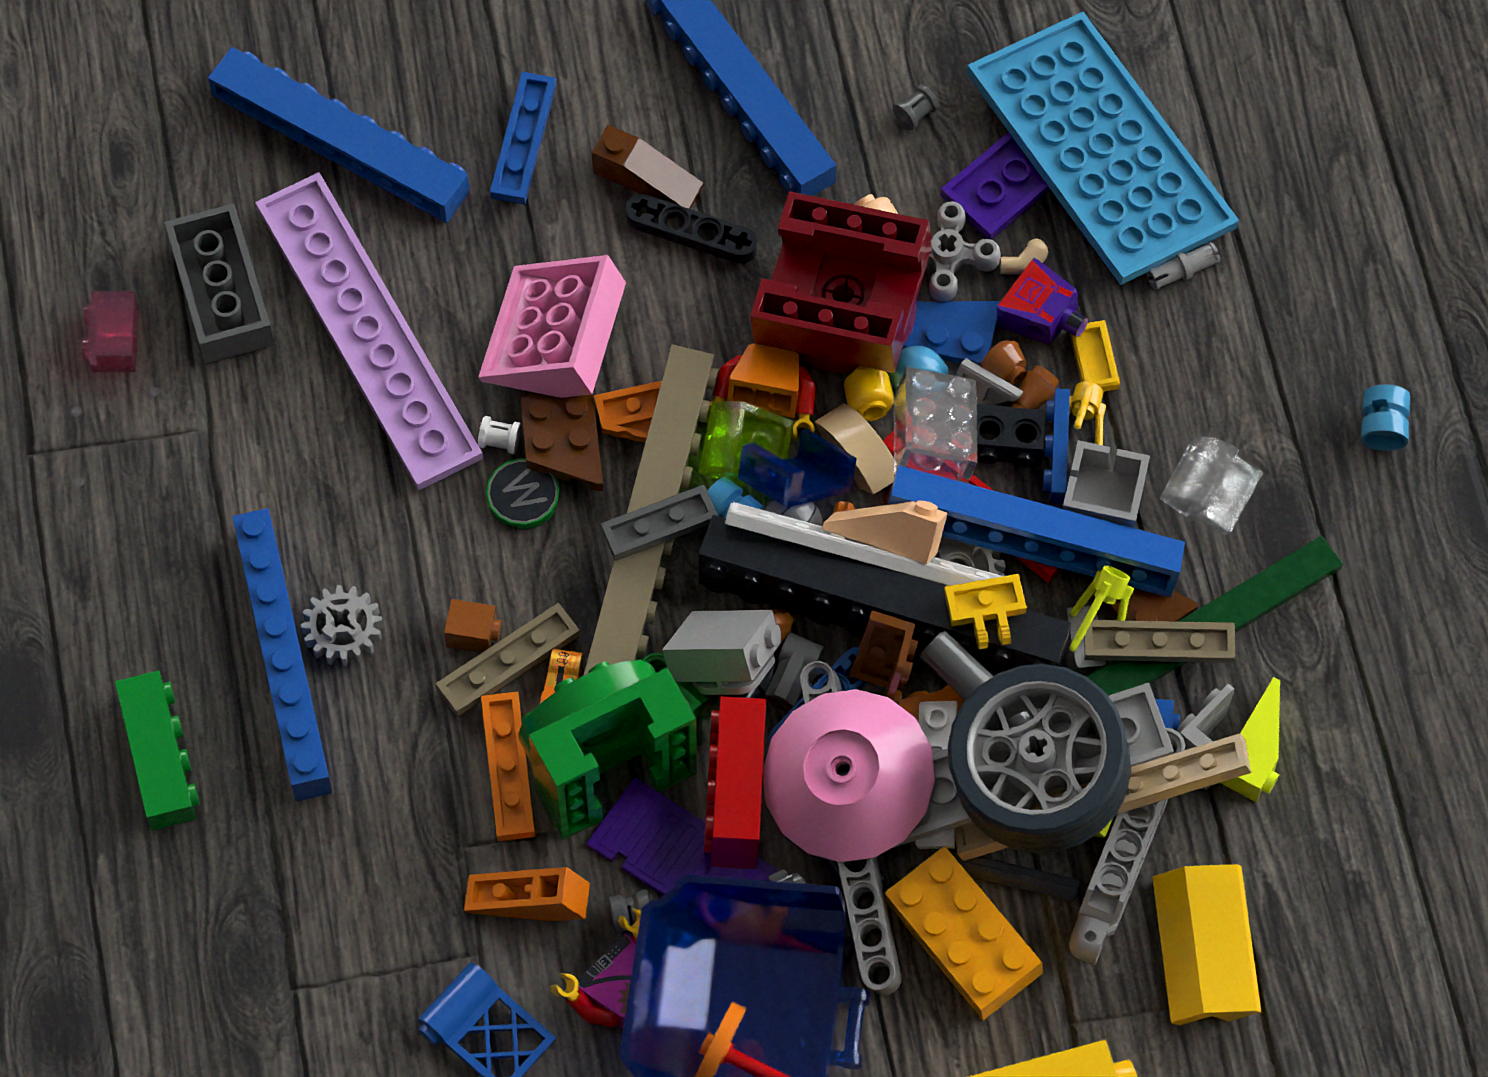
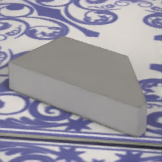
M967 358L960 364L949 392L971 405L992 406L1006 401H1016L1023 393L1022 390Z

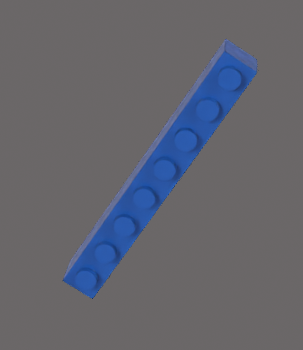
M645 0L650 12L654 16L659 15L664 21V27L669 37L673 41L678 40L682 45L687 61L692 66L697 65L701 70L706 86L711 91L716 90L727 114L731 117L735 115L741 123L740 127L749 142L754 141L760 148V155L764 163L769 168L774 167L778 172L780 182L787 193L791 191L813 196L836 183V163L711 0Z
M231 47L208 77L211 93L215 98L445 223H448L470 192L468 174L455 163L448 164L442 161L426 147H416L407 142L400 133L393 130L389 132L379 127L369 116L355 114L348 110L341 101L337 99L330 100L320 95L311 85L307 83L300 84L294 81L280 68H270L261 63L255 55L248 51L241 52Z
M898 465L887 505L911 501H927L935 504L938 510L948 513L942 537L1095 577L1097 571L1102 570L1103 566H1111L1123 571L1130 577L1128 586L1171 598L1181 571L1184 541Z
M269 508L232 516L295 801L331 794L333 792Z

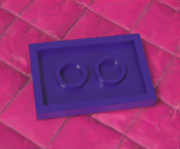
M1008 132L943 186L940 196L947 202L959 203L965 210V219L987 239L992 240L1051 189Z

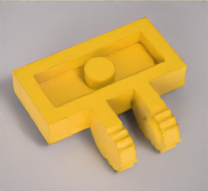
M1019 574L945 586L944 588L951 626L973 623L978 649L988 648L989 639L987 631H985L984 621L993 619L997 621V633L1001 644H1011L1007 617L1026 614L1027 609Z

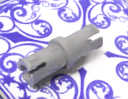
M1209 242L1186 254L1181 252L1177 254V258L1146 272L1147 277L1152 276L1154 278L1148 281L1151 287L1157 290L1178 279H1190L1193 277V273L1220 263V256L1213 255L1218 250L1212 242Z

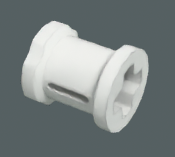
M489 416L483 417L479 431L478 446L480 448H485L487 445L507 449L508 453L515 454L520 439L521 423L514 422L511 425L492 421Z

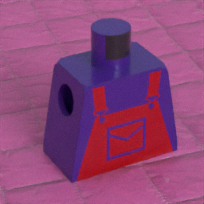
M1036 258L1031 260L996 307L997 326L1045 344L1053 343L1062 329L1079 337L1087 326L1088 318L1076 312L1078 307L1076 289Z

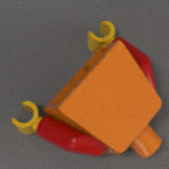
M750 344L743 355H737L721 366L715 388L712 392L715 398L713 402H710L706 423L709 421L710 414L717 411L721 413L718 417V426L722 427L725 424L727 416L723 405L725 400H727V406L793 419L795 414H799V420L793 426L792 439L796 442L797 430L805 428L809 432L808 443L811 442L815 429L809 419L810 415H814L815 383L806 368L799 366V354L797 352Z

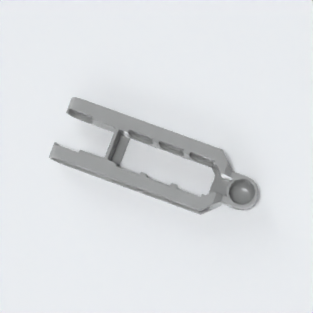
M1166 728L1170 742L1176 748V753L1184 751L1185 742L1181 734L1174 729ZM1169 798L1117 815L1088 886L1078 919L1070 937V951L1077 959L1095 965L1106 937L1115 934Z

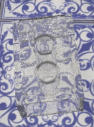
M906 367L894 394V477L898 465L968 484L977 464L976 380Z

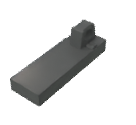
M701 485L601 523V530L616 561L701 527L708 526L712 516H718L705 485Z

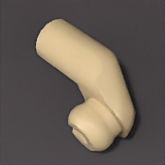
M1032 239L1019 257H1001L1000 275H1021L1033 258L1043 263L1048 254L1047 246L1040 239Z

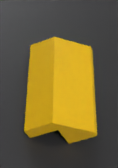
M1238 864L1184 866L1152 876L1171 1023L1180 1026L1210 1016L1230 1022L1261 1013L1242 867Z

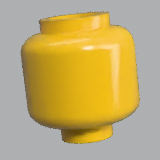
M859 366L847 376L844 382L847 404L856 410L866 421H875L883 418L894 404L889 375L882 370Z

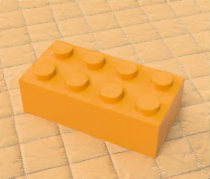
M945 846L885 892L887 905L983 1021L1043 974L1041 960Z

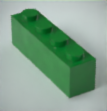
M159 670L115 681L144 809L151 831L196 820L193 807L200 805L195 783L187 784L185 772L192 771L187 749L179 750L177 738L184 737L179 716H171L169 708L170 704L176 703L171 682L163 683Z

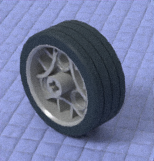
M1038 664L1018 666L998 673L974 690L962 704L952 723L948 741V761L961 804L975 826L992 840L1014 850L1046 853L1058 852L1080 845L1103 830L1117 814L1127 794L1131 775L1130 751L1125 728L1118 709L1104 690L1086 676L1070 669ZM1025 711L1031 717V720L1012 729H1009L1006 721L1012 716ZM1058 722H1067L1071 725L1064 733L1052 731V727ZM1001 724L1003 730L995 731ZM1092 730L1099 740L1085 737ZM1005 751L1011 754L1009 759L1003 763L992 761V757L997 752ZM1077 752L1100 755L1099 765L1096 767L1075 768ZM985 783H996L992 792L988 791L984 785ZM1078 783L1089 784L1083 790ZM1061 785L1067 788L1065 794L1061 797L1054 798L1047 795V792L1053 786ZM1009 786H1013L1026 793L1015 807L1002 801ZM1037 804L1041 810L1031 809Z

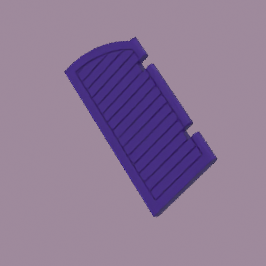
M637 778L633 779L586 843L587 847L610 862H613L618 854L624 857L626 861L621 866L622 870L682 908L688 899L695 903L696 907L691 914L708 926L715 922L741 915L763 902L765 899L762 890L769 887L767 884L768 876L779 871L758 856L756 869L710 867L711 853H704L706 823Z

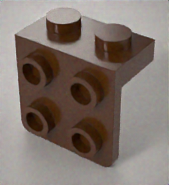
M872 611L850 676L886 687L884 696L899 705L902 696L901 690L903 685L907 684L913 665L911 662L918 644L917 640L912 639L915 624Z

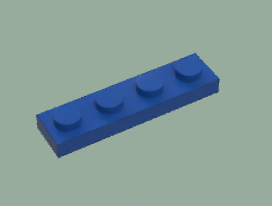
M528 72L521 73L490 190L491 199L522 205L526 204L557 86L555 77Z

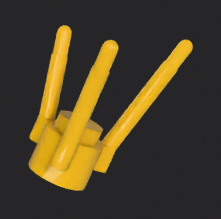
M1079 382L1075 386L1073 396H1070L1069 414L1072 411L1073 415L1076 416L1074 424L1076 429L1081 428L1083 420H1090L1095 416V444L1103 446V417L1106 405L1101 403L1104 391L1097 384Z

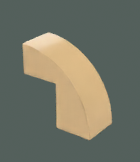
M843 403L814 421L826 446L842 453L859 489L875 494L893 483L898 468L897 462L876 431L856 410Z

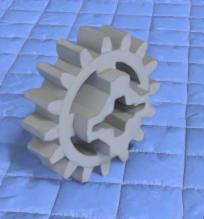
M337 585L336 594L332 595L327 589H323L324 599L320 601L312 597L310 602L313 610L304 609L303 611L304 620L307 622L301 624L302 633L307 635L304 638L307 648L314 647V656L317 659L326 654L327 662L330 665L333 664L336 658H341L343 666H347L349 657L352 656L358 662H361V652L365 650L372 654L374 647L371 641H381L382 638L381 632L378 630L383 627L382 617L377 616L380 613L378 604H370V594L367 592L358 597L357 587L354 586L349 590V593H344L342 586ZM363 616H365L367 620L365 631H363L360 626V624L363 622ZM320 619L323 621L324 624L321 635H319L318 633V624Z

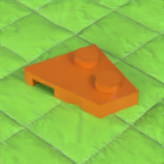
M662 381L594 395V403L602 434L646 443Z

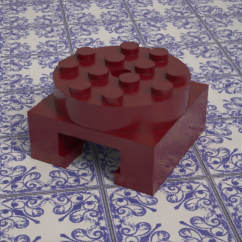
M789 191L777 228L778 235L782 236V247L772 279H761L750 314L754 343L797 352L800 361L827 372L852 373L857 367L863 366L895 373L902 347L910 336L915 324L917 313L916 299L932 249L929 220ZM841 300H850L848 303L840 302Z

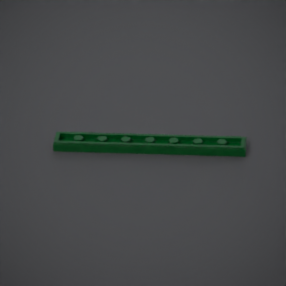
M1321 535L1178 622L1235 623L1236 633L1341 570L1343 562ZM1111 661L1086 677L1109 696L1146 683L1152 684L1186 662Z

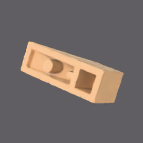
M911 501L835 512L823 523L822 529L928 564L938 552L948 513L938 510V507L931 502Z

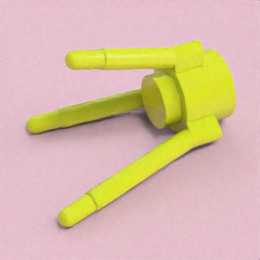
M1103 566L1102 570L1097 571L1092 583L1070 611V615L1075 617L1091 596L1095 595L1096 598L1069 647L1071 652L1076 651L1102 602L1115 604L1116 600L1120 599L1117 620L1125 621L1128 602L1134 590L1133 587L1128 586L1130 577L1126 573L1111 566Z

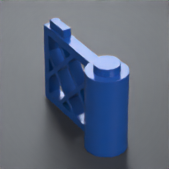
M472 962L467 964L417 1019L421 1025L418 1032L424 1039L434 1046L438 1042L446 1045L480 1077H495L491 1072V1059L513 1058L514 1073L511 1077H523L556 1040L553 1034L500 989L482 968ZM498 1000L511 1011V1025L489 1026L488 1011ZM484 1016V1026H475ZM516 1016L525 1024H516ZM533 1030L543 1039V1042L533 1051H518L517 1031ZM512 1031L513 1052L490 1053L489 1032ZM484 1032L485 1053L469 1054L459 1045V1042L468 1033ZM528 1057L519 1067L518 1058ZM486 1059V1068L477 1060Z

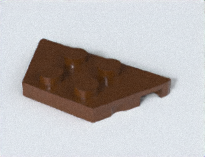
M532 392L520 398L526 467L541 473H551L556 478L568 482L573 478L591 484V490L603 491L593 394L560 398Z

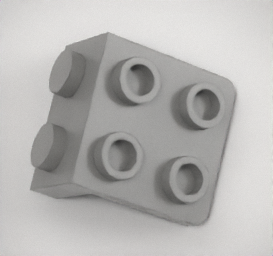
M1227 684L1221 691L1215 688L1202 703V706L1205 708L1197 716L1191 713L1180 724L1177 731L1184 738L1185 750L1213 742L1207 735L1221 722L1228 712L1235 690L1230 684Z

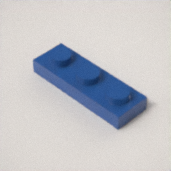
M1055 388L1053 401H1046V422L1052 423V435H1045L1044 457H1051L1050 470L1044 469L1043 491L1049 492V504L1063 505L1066 495L1070 389Z

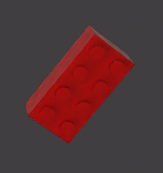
M720 696L719 710H712L704 853H711L710 867L756 869L760 836L766 699Z

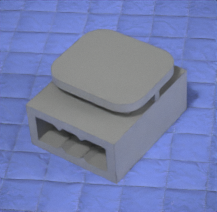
M772 610L692 611L662 651L667 668L675 682H696L698 691L705 695L744 694L754 690L774 665V651L781 643V630L776 625Z

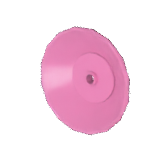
M857 689L822 694L794 710L772 737L762 773L765 804L781 833L806 853L837 862L875 858L905 841L926 814L935 784L932 747L916 718L888 697ZM843 764H848L850 766L849 773L845 776H839L838 768Z

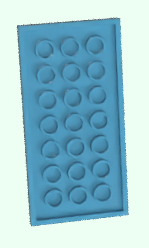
M1084 12L968 64L966 74L1120 285L1177 258L1179 253H1187L1237 228L1239 219Z

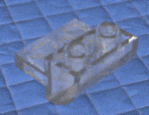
M1196 437L1190 441L1159 499L1187 518L1197 516L1223 535H1227L1234 528L1262 473L1237 456L1239 449L1233 445L1212 437Z

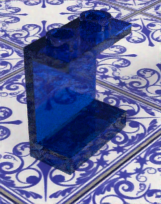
M805 429L801 431L798 454L794 458L783 460L754 442L743 445L738 479L784 507L790 508L850 492L857 458Z

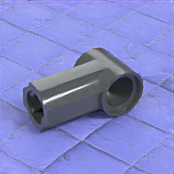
M789 633L781 649L778 659L779 665L765 693V699L776 708L784 711L791 710L798 703L803 693L800 682L803 668L813 661H822L825 646Z

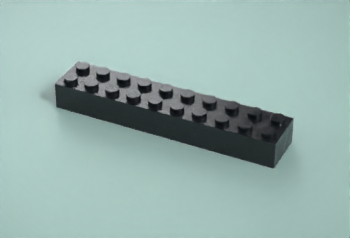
M713 515L699 551V584L704 585L706 589L712 592H729L738 595L742 600L751 604H759L761 602L774 606L775 609L788 610L791 615L797 613L807 616L813 622L820 625L828 626L834 624L845 628L847 632L856 636L864 635L871 612H879L915 624L912 639L918 641L916 651L919 654L940 632L946 631L993 676L1018 666L1045 664L1061 667L1071 623L1026 610V614L1007 617L1011 644L1002 645L998 638L996 619L984 621V625L989 639L988 648L978 649L973 623L951 626L944 595V588L947 585L725 524L726 518Z

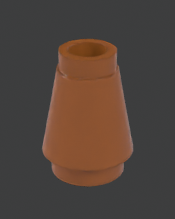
M1036 365L1033 370H1027L1019 387L1023 391L1022 396L1016 401H1012L1010 407L1039 409L1054 395L1055 387L1059 383L1058 379L1047 369Z

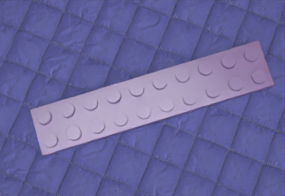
M316 173L257 201L256 207L417 490L419 491L482 460V451L321 174Z

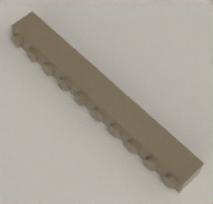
M671 345L627 513L680 494L681 488L688 489L693 471L692 467L687 466L690 454L697 456L702 436L696 433L698 422H706L710 401L704 400L707 389L714 390L719 369L713 368L714 354ZM675 538L619 560H614L584 675L588 674L593 666L601 662L607 661L612 665L625 661H636L637 657L644 658L649 636L643 635L645 624H653L658 602L652 601L654 590H662L667 568L661 567L664 555L671 556Z

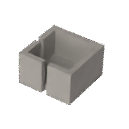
M1078 440L1063 509L1135 528L1150 456L1117 449L1113 471L1106 470L1110 447Z

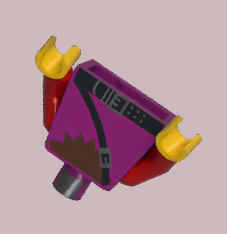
M632 908L637 917L634 925L629 926L625 917H619L620 926L633 933L631 938L625 934L578 980L572 974H559L566 981L567 987L563 992L557 985H551L550 991L556 997H567V1004L587 1023L610 1028L618 1025L622 1029H627L640 1018L652 1030H656L669 1015L656 1002L663 994L662 981L665 977V971L660 950L649 930L644 928L646 924L645 914L640 910Z

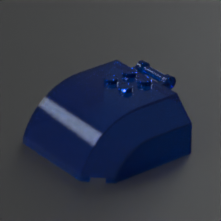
M685 874L674 883L675 887L657 901L653 899L642 907L619 1054L620 1060L634 1077H695L705 1057L699 1053L702 1044L709 1032L716 1034L732 1002L747 1008L731 1043L735 1044L734 1049L790 1077H829L831 1065L852 1070L861 1068L862 1055L859 1053L864 1010L865 1006L869 1005L870 991L862 988L841 987L845 959V903L839 887ZM839 1002L849 1004L844 1051L833 1050ZM726 1062L725 1065L720 1064L714 1077L755 1076Z

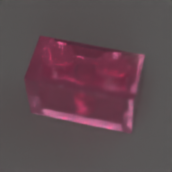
M135 291L91 292V304L84 307L85 327H89V335L82 339L83 359L89 360L92 372H136L139 305Z

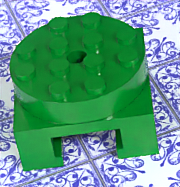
M643 660L625 661L612 665L607 661L598 663L589 670L588 674L576 680L568 678L558 683L554 687L555 693L521 719L522 725L518 738L532 763L535 790L562 840L603 821L602 806L596 795H594L593 783L600 780L599 774L642 753L650 765V783L654 790L659 793L697 775L696 718L668 668L656 673L653 666Z

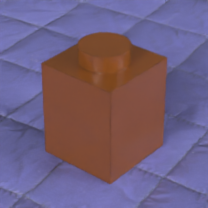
M451 599L444 630L446 647L482 653L492 647L493 641L499 642L502 620L497 619L496 607L494 605Z

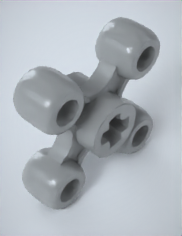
M953 201L944 203L938 210L937 222L941 231L937 232L931 239L932 249L928 259L936 270L930 278L929 291L933 299L941 302L951 301L956 296L958 284L954 273L963 264L975 265L977 269L988 272L994 270L999 265L1001 259L1000 247L993 240L983 239L976 244H969L963 241L959 232L965 224V210L959 203Z

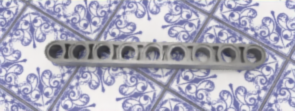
M813 661L803 668L800 682L805 704L822 694L842 691L837 674L826 663ZM820 674H827L829 676L828 683L824 688H812V683L816 676ZM848 764L841 765L838 768V775H847L850 771V766ZM877 857L867 859L865 868L859 872L850 871L851 861L838 862L862 980L877 994H892L901 984V970ZM872 892L874 894L873 905L868 909H859L857 906L859 897L863 893ZM880 929L882 932L881 942L874 947L866 946L865 938L869 931ZM882 966L889 967V979L883 984H874L873 974L875 970Z

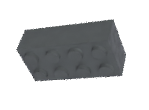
M234 203L165 221L169 242L204 364L273 346L274 340L269 319Z

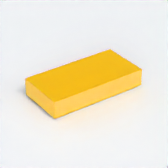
M1105 320L1087 323L1085 330L1079 337L1070 334L1080 381L1097 384L1104 392L1119 389L1120 381Z

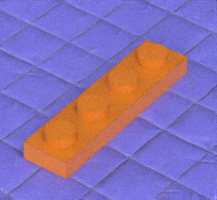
M518 692L481 696L497 841L535 837L526 753L518 738L522 725Z

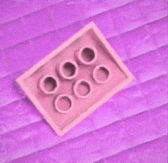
M603 255L514 266L478 376L481 382L560 398L593 394L626 285L625 280L610 257Z

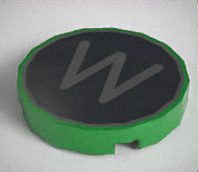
M522 458L508 461L497 468L488 481L486 492L489 509L493 516L506 526L508 524L522 530L541 526L548 521L556 511L560 496L556 477L551 473H541L527 468L526 459Z

